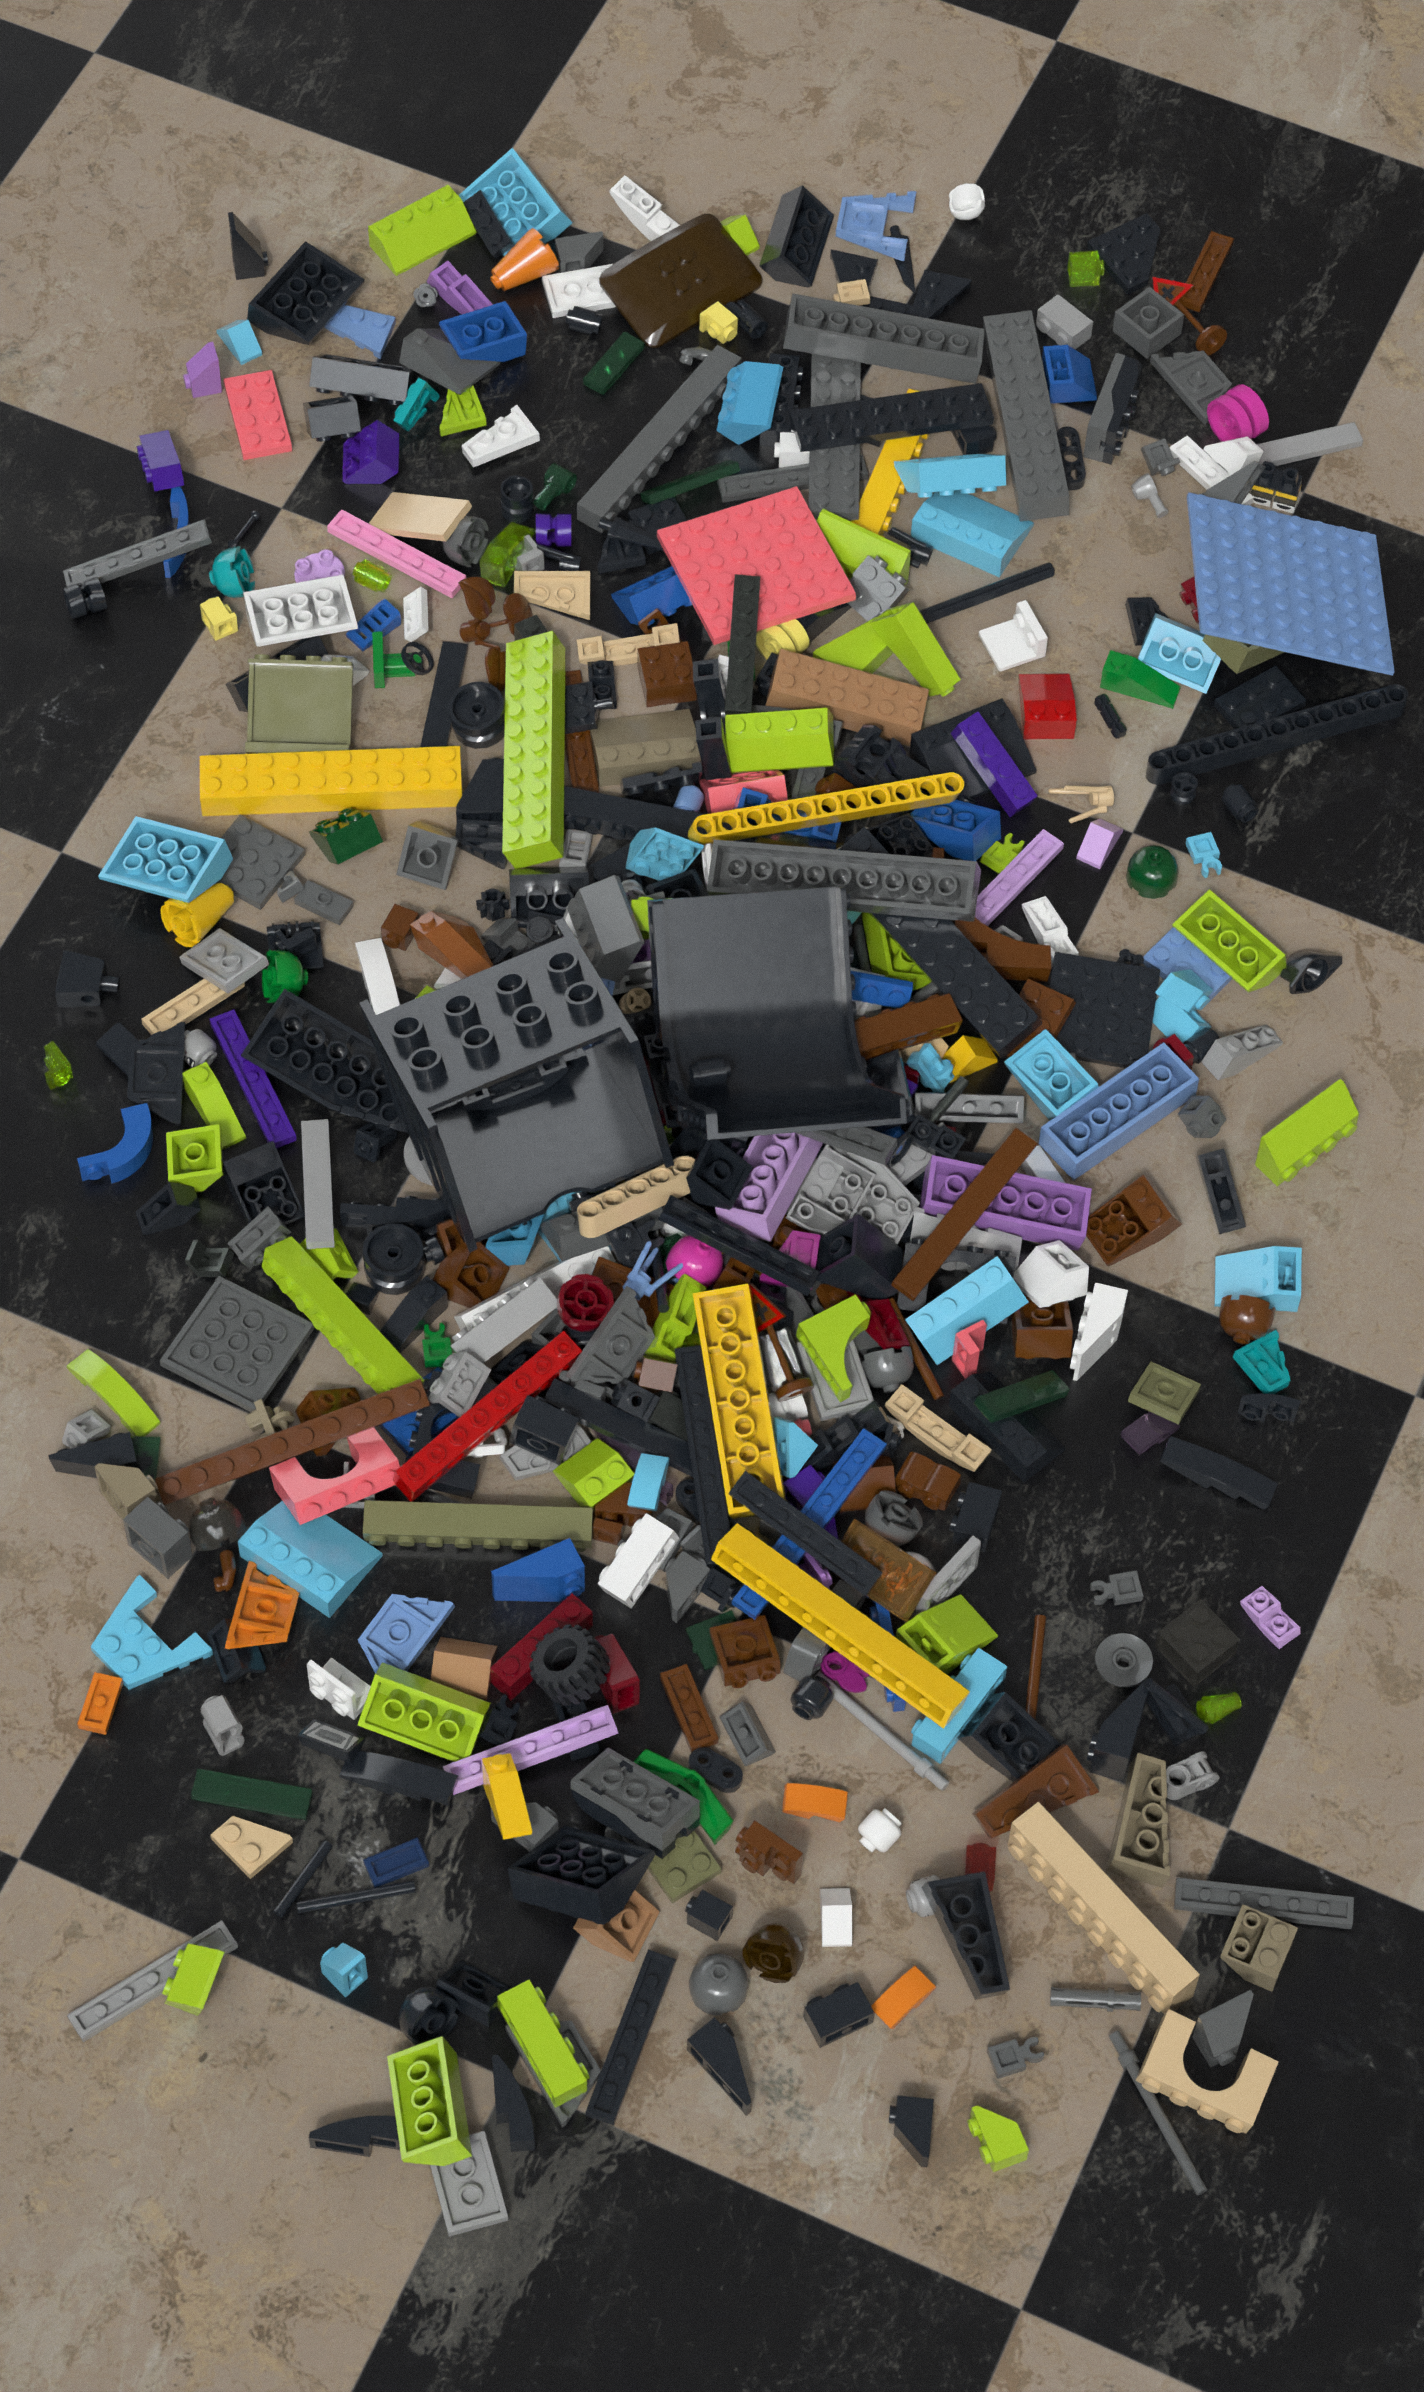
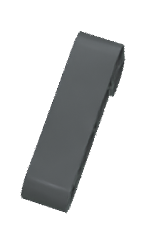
M842 1579L832 1589L833 1593L843 1598L858 1611L866 1598ZM803 1627L790 1647L783 1673L799 1682L805 1677L814 1678L819 1673L823 1658L831 1647Z

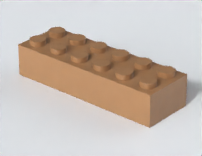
M780 649L774 665L765 706L793 710L828 708L833 715V720L843 722V728L858 732L863 725H875L882 730L879 736L882 739L891 741L892 738H895L901 744L910 746L911 734L921 730L929 689Z

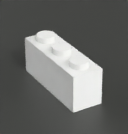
M647 1513L642 1519L640 1518L635 1522L631 1536L627 1542H623L618 1547L615 1554L616 1558L610 1566L608 1565L603 1569L599 1577L598 1585L602 1590L631 1609L679 1540L674 1530Z

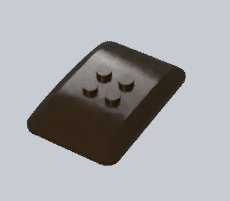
M702 214L661 235L604 270L599 277V284L644 344L651 348H658L699 325L700 313L717 301L725 307L726 303H736L757 291L762 284V276L720 221L712 214Z

